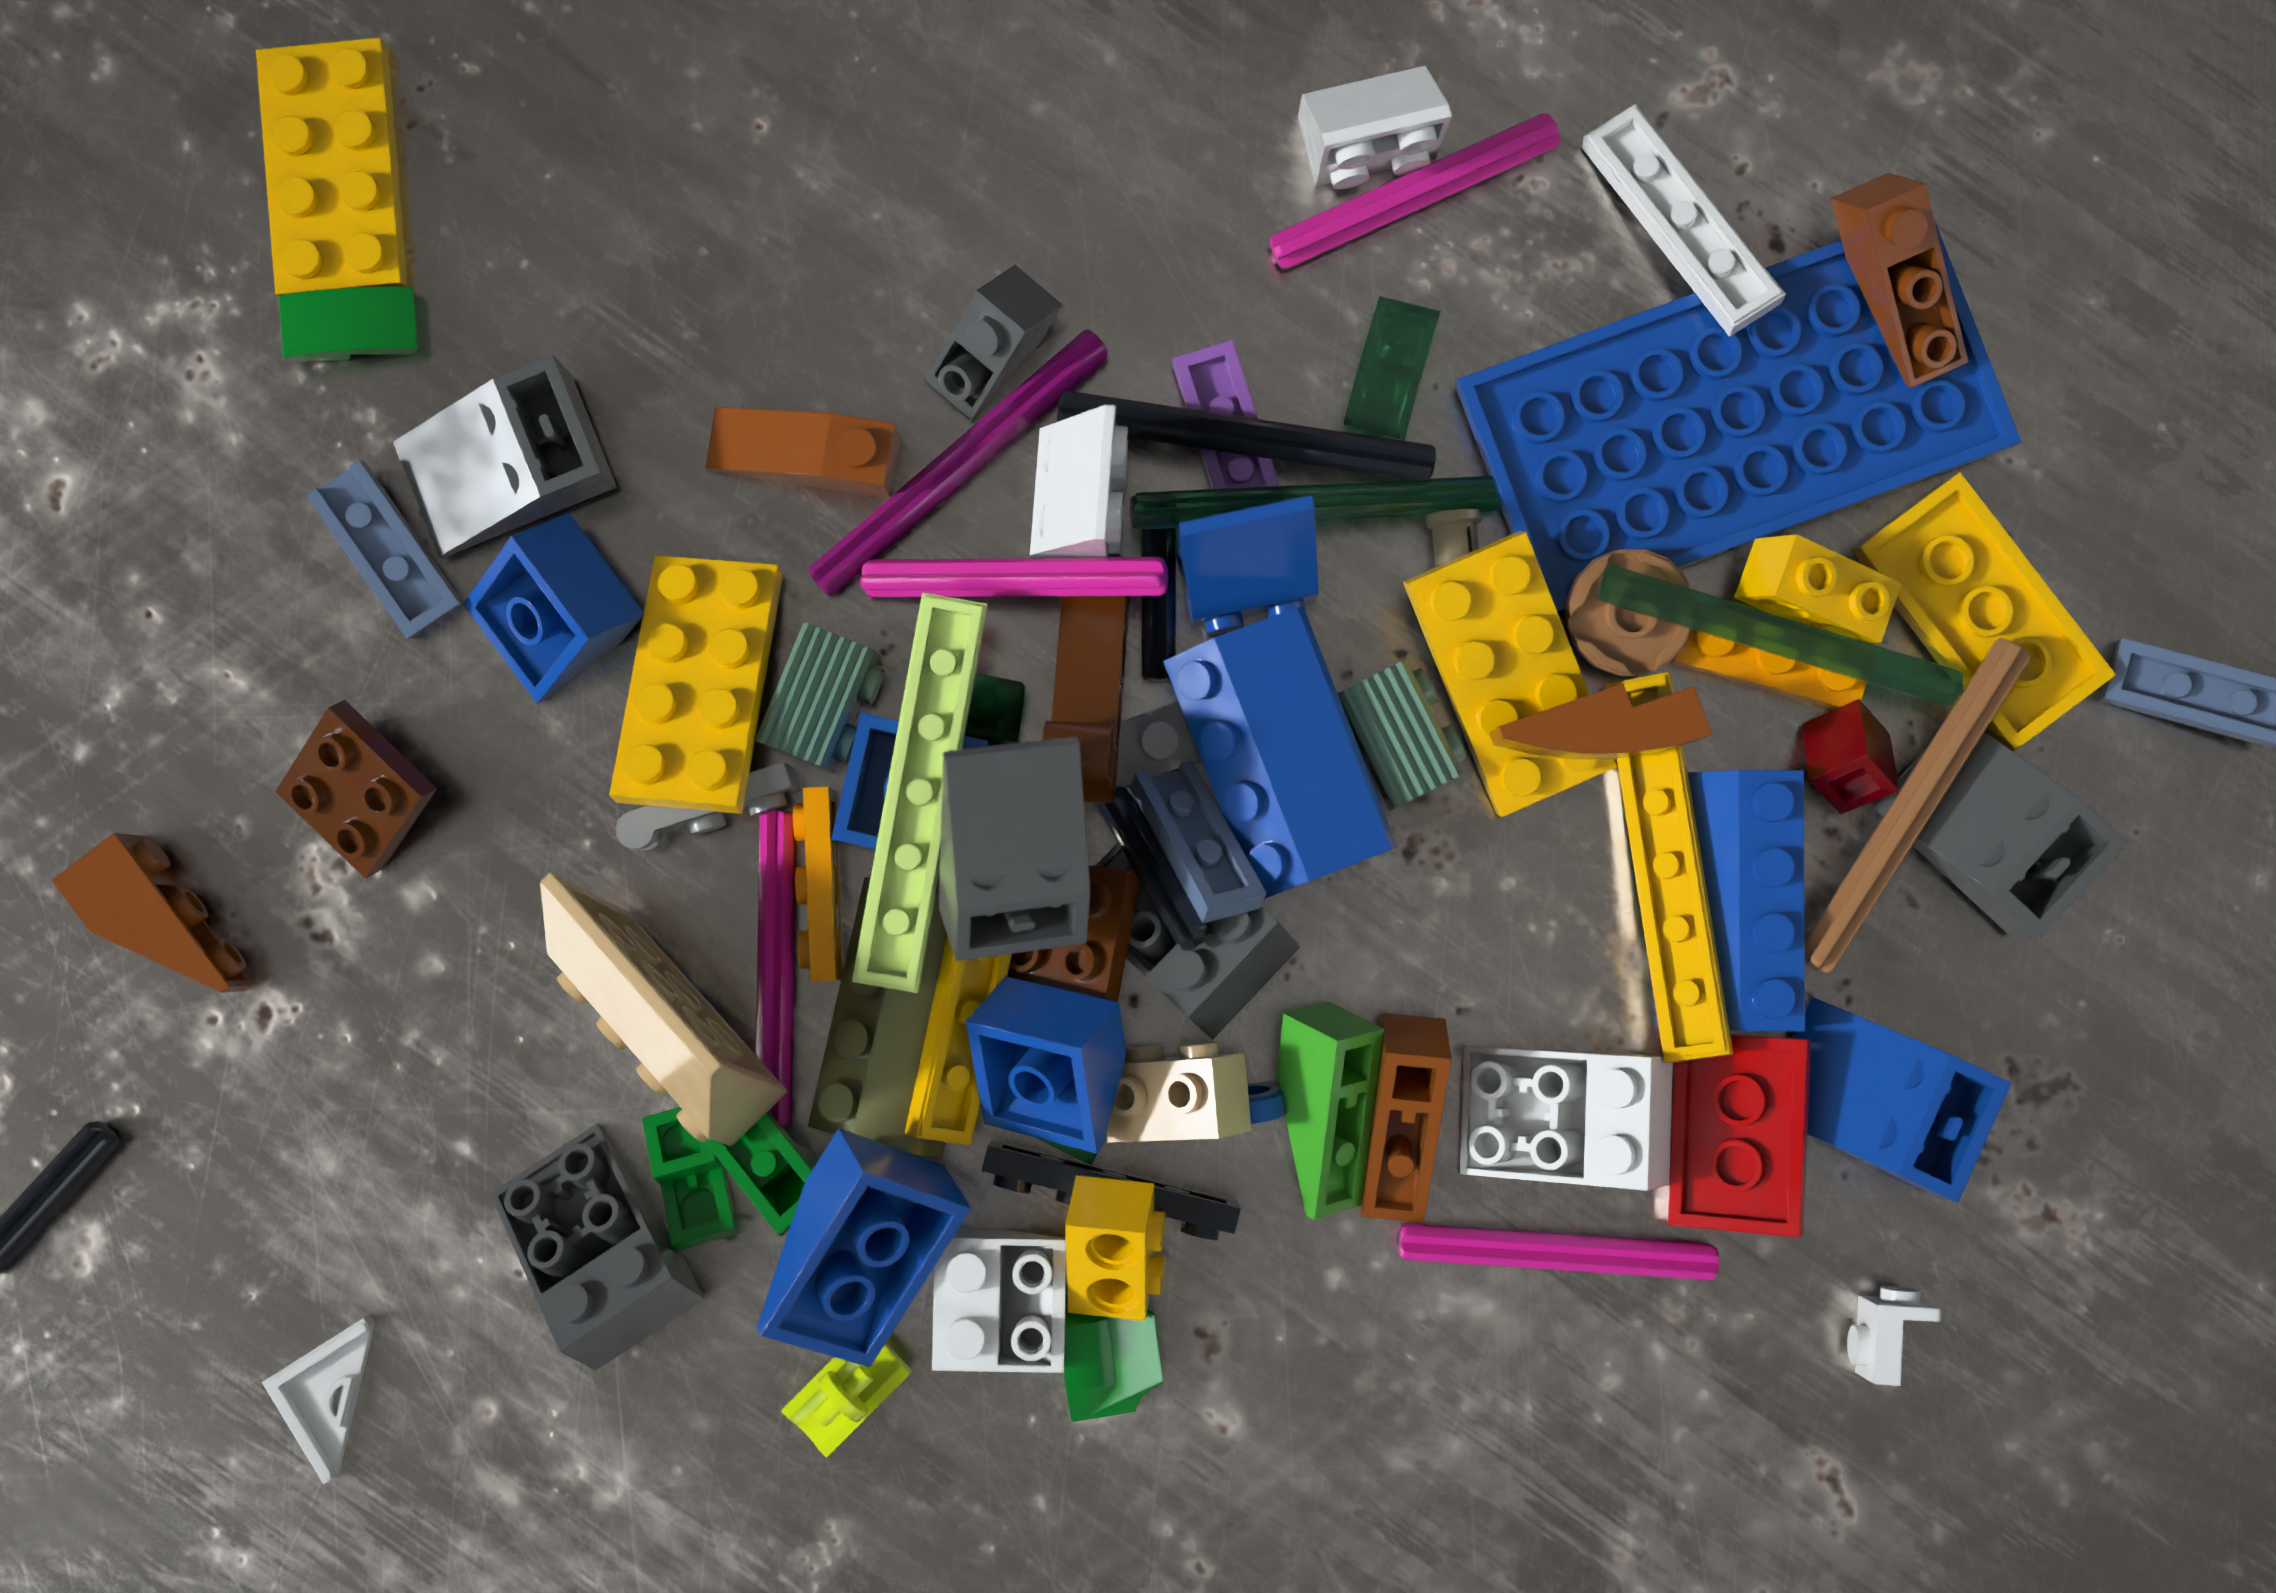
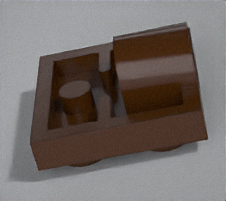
M343 700L327 708L275 792L355 870L367 879L383 869L437 787L346 700Z
M1088 865L1090 901L1086 944L1012 953L1007 977L1118 1002L1140 879L1136 873L1131 871Z

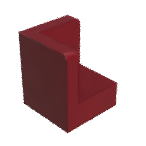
M1860 699L1804 723L1802 731L1809 782L1840 815L1899 791L1891 736Z

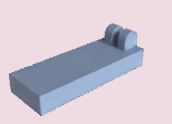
M356 461L349 466V470L320 489L315 488L306 494L310 503L406 639L414 638L463 605V601L365 461Z
M2124 637L2116 641L2109 665L2116 675L2104 684L2100 702L2262 746L2276 747V678Z
M1193 761L1181 762L1178 771L1151 777L1147 770L1136 772L1130 790L1202 923L1260 909L1266 896V891Z

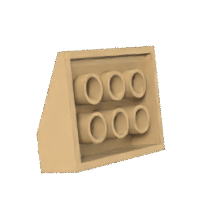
M550 872L540 881L547 954L562 970L556 977L559 984L579 1003L584 1005L587 1001L590 1002L602 1016L596 1022L598 1029L619 1049L624 1050L627 1046L642 1062L636 1067L638 1075L659 1095L664 1096L667 1092L682 1108L676 1115L677 1119L693 1137L702 1143L709 1139L733 1146L788 1092L787 1089L629 912Z

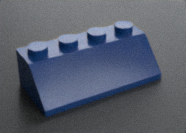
M1303 606L1214 637L1163 661L1221 812L1266 891L1265 898L1398 847Z
M1725 770L1688 772L1729 1029L1734 1031H1805L1804 771Z

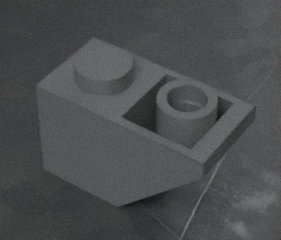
M1017 265L1012 266L976 290L925 381L968 418L973 420L1036 350L1063 304Z

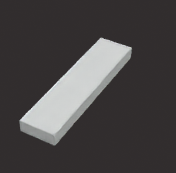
M1636 104L1584 136L1582 149L1729 337L1782 304L1786 295L1785 292Z

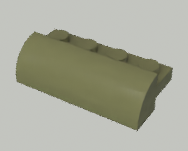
M864 877L808 1127L835 1134L838 1128L913 1155L942 1157L945 1142L915 1138L905 1134L947 937L939 911V893H936L919 993L852 982L871 879Z

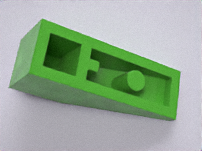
M1331 1002L1283 1013L1276 1071L1280 1091L1284 1094L1285 1117L1305 1214L1313 1220L1361 1206L1384 1034L1383 1028Z

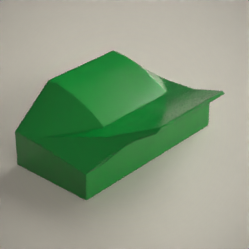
M1066 1287L1064 1381L1072 1422L1136 1412L1140 1399L1149 1391L1164 1383L1154 1312L1147 1310L1145 1321L1068 1313Z

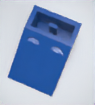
M1809 997L1805 1006V1031H1794L1791 1037L1811 1040L1807 1136L1932 1195L1958 1203L2011 1086V1082L1947 1052L1817 998Z

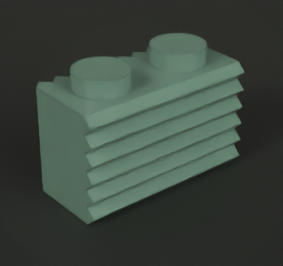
M803 622L755 741L832 773L836 768L837 761L847 764L850 760L857 730L853 723L860 710L861 703L864 702L871 705L874 702L884 678L885 670L877 667L880 655L874 649Z
M1405 659L1338 693L1364 762L1389 811L1464 774L1458 762L1466 759L1465 750L1451 725L1440 728L1430 708V705L1438 702L1437 696L1428 676L1422 668L1412 672Z

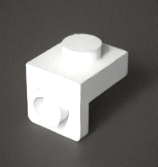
M1881 1286L1880 1297L1858 1295L1857 1325L1850 1327L1847 1339L1848 1357L1850 1363L1855 1365V1373L1873 1384L1901 1386L1903 1320L1941 1322V1308L1921 1300V1290L1907 1287Z

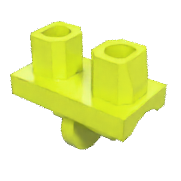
M886 1343L871 1367L833 1357L783 1407L781 1412L805 1432L817 1449L827 1458L910 1375L912 1370Z

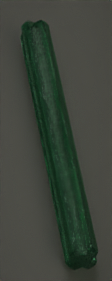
M1492 476L1432 478L1425 482L1417 480H1390L1139 492L1131 497L1129 511L1132 527L1140 530L1179 528V523L1311 495L1315 508V521L1429 515L1435 512L1456 509H1479L1480 512H1492L1501 506L1502 499L1498 494L1497 484Z
M1607 565L1597 583L1596 597L1603 603L1941 706H1953L1958 697L1962 695L1964 689L1963 674L1959 670L1620 566Z

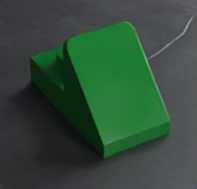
M768 1110L733 1146L709 1139L705 1143L777 1235L783 1236L789 1231L803 1186L817 1164V1160L810 1149L795 1144Z

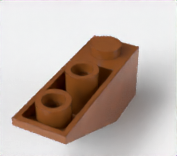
M1886 173L1830 198L1845 257L1906 386L1910 388L1915 387L1968 363L1926 184Z
M113 833L51 880L89 932L221 993L246 991L253 986L242 971L246 967V963L240 952L228 940L216 937L204 921L208 917L205 906L192 891L185 887L180 888L166 870L170 866L167 855L152 839L146 836L142 838L141 835Z

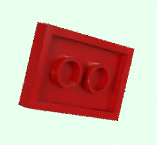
M1730 1034L1733 1055L1675 1062L1668 1225L1795 1238L1804 1236L1811 1040Z

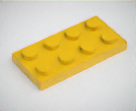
M381 38L257 49L256 59L275 295L279 297V295L338 288L408 286L388 46Z
M1961 472L1949 478L1852 551L1862 565L1902 583L1894 607L1960 693L1967 686L1994 641L1999 638L2020 644L2030 654V661L1987 727L1996 740L2011 751H2016L2116 675Z
M1518 531L1403 581L1493 809L1498 816L1502 818L1617 767L1615 759H1565L1532 755L1495 746L1491 740L1489 733L1501 725L1589 695L1526 532Z
M654 555L644 608L645 614L642 619L609 793L616 803L742 814L783 573L778 565Z

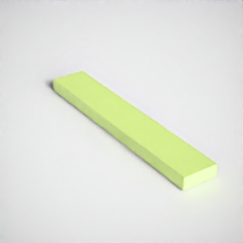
M922 592L852 982L919 993L940 877L943 751L961 750L963 748L988 609L985 603Z

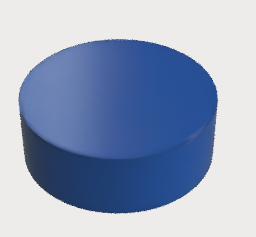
M1272 1083L1247 1084L1251 1124L1272 1121L1286 1114L1284 1094L1280 1091L1279 1085Z

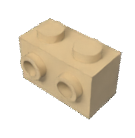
M1218 1042L1180 1045V1056L1164 1057L1163 1045L1126 1048V1059L1106 1133L1107 1143L1219 1139L1252 1131L1245 1053L1219 1054Z

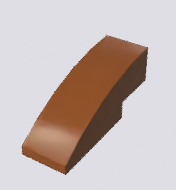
M1624 683L1501 725L1489 733L1495 746L1532 755L1565 759H1618L1654 754L1712 736L1695 686L1632 707Z

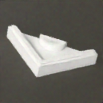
M371 1314L262 1382L323 1485L340 1474L376 1323Z

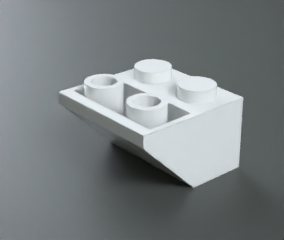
M1426 66L1302 94L1298 113L1315 187L1332 183L1334 189H1347L1358 186L1370 178L1369 174L1393 169L1395 175H1406L1430 165V160L1437 157L1452 118L1449 103Z
M959 1228L934 1266L932 1371L1064 1373L1066 1238L1007 1229Z

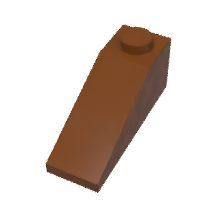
M715 407L705 469L720 473L889 499L894 491L902 437L895 423L826 412Z
M1381 1013L1379 1027L1384 1029L1360 1217L1424 1223L1452 1061L1446 1019Z

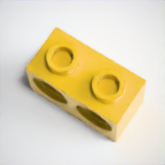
M1795 534L1755 538L1734 598L1813 634L1847 644H1870L1882 642L1902 583Z
M1076 1175L1065 1224L1068 1313L1139 1321L1146 1320L1150 1295L1161 1296L1165 1275V1256L1154 1255V1251H1162L1166 1220L1165 1212L1154 1211V1183Z

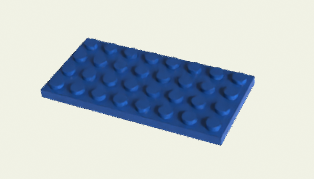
M1936 222L1937 234L1968 363L1912 388L1906 386L1845 257L1841 240L1765 267L1786 294L1782 304L1730 337L1696 293L1457 379L1455 383L1457 393L1510 533L1514 534L1518 531L1527 533L1558 613L1565 611V601L1574 578L1591 560L1613 550L1646 549L1668 558L1680 569L1752 543L1755 538L1771 536L2004 451L2022 442Z

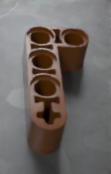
M1062 596L1052 717L1051 721L1045 722L1042 740L1077 736L1080 743L1084 803L1114 804L1130 596Z

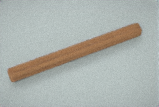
M2003 638L1994 641L1806 938L1805 964L1812 969L1824 974H1830L1838 965L2030 661V654L2020 644Z

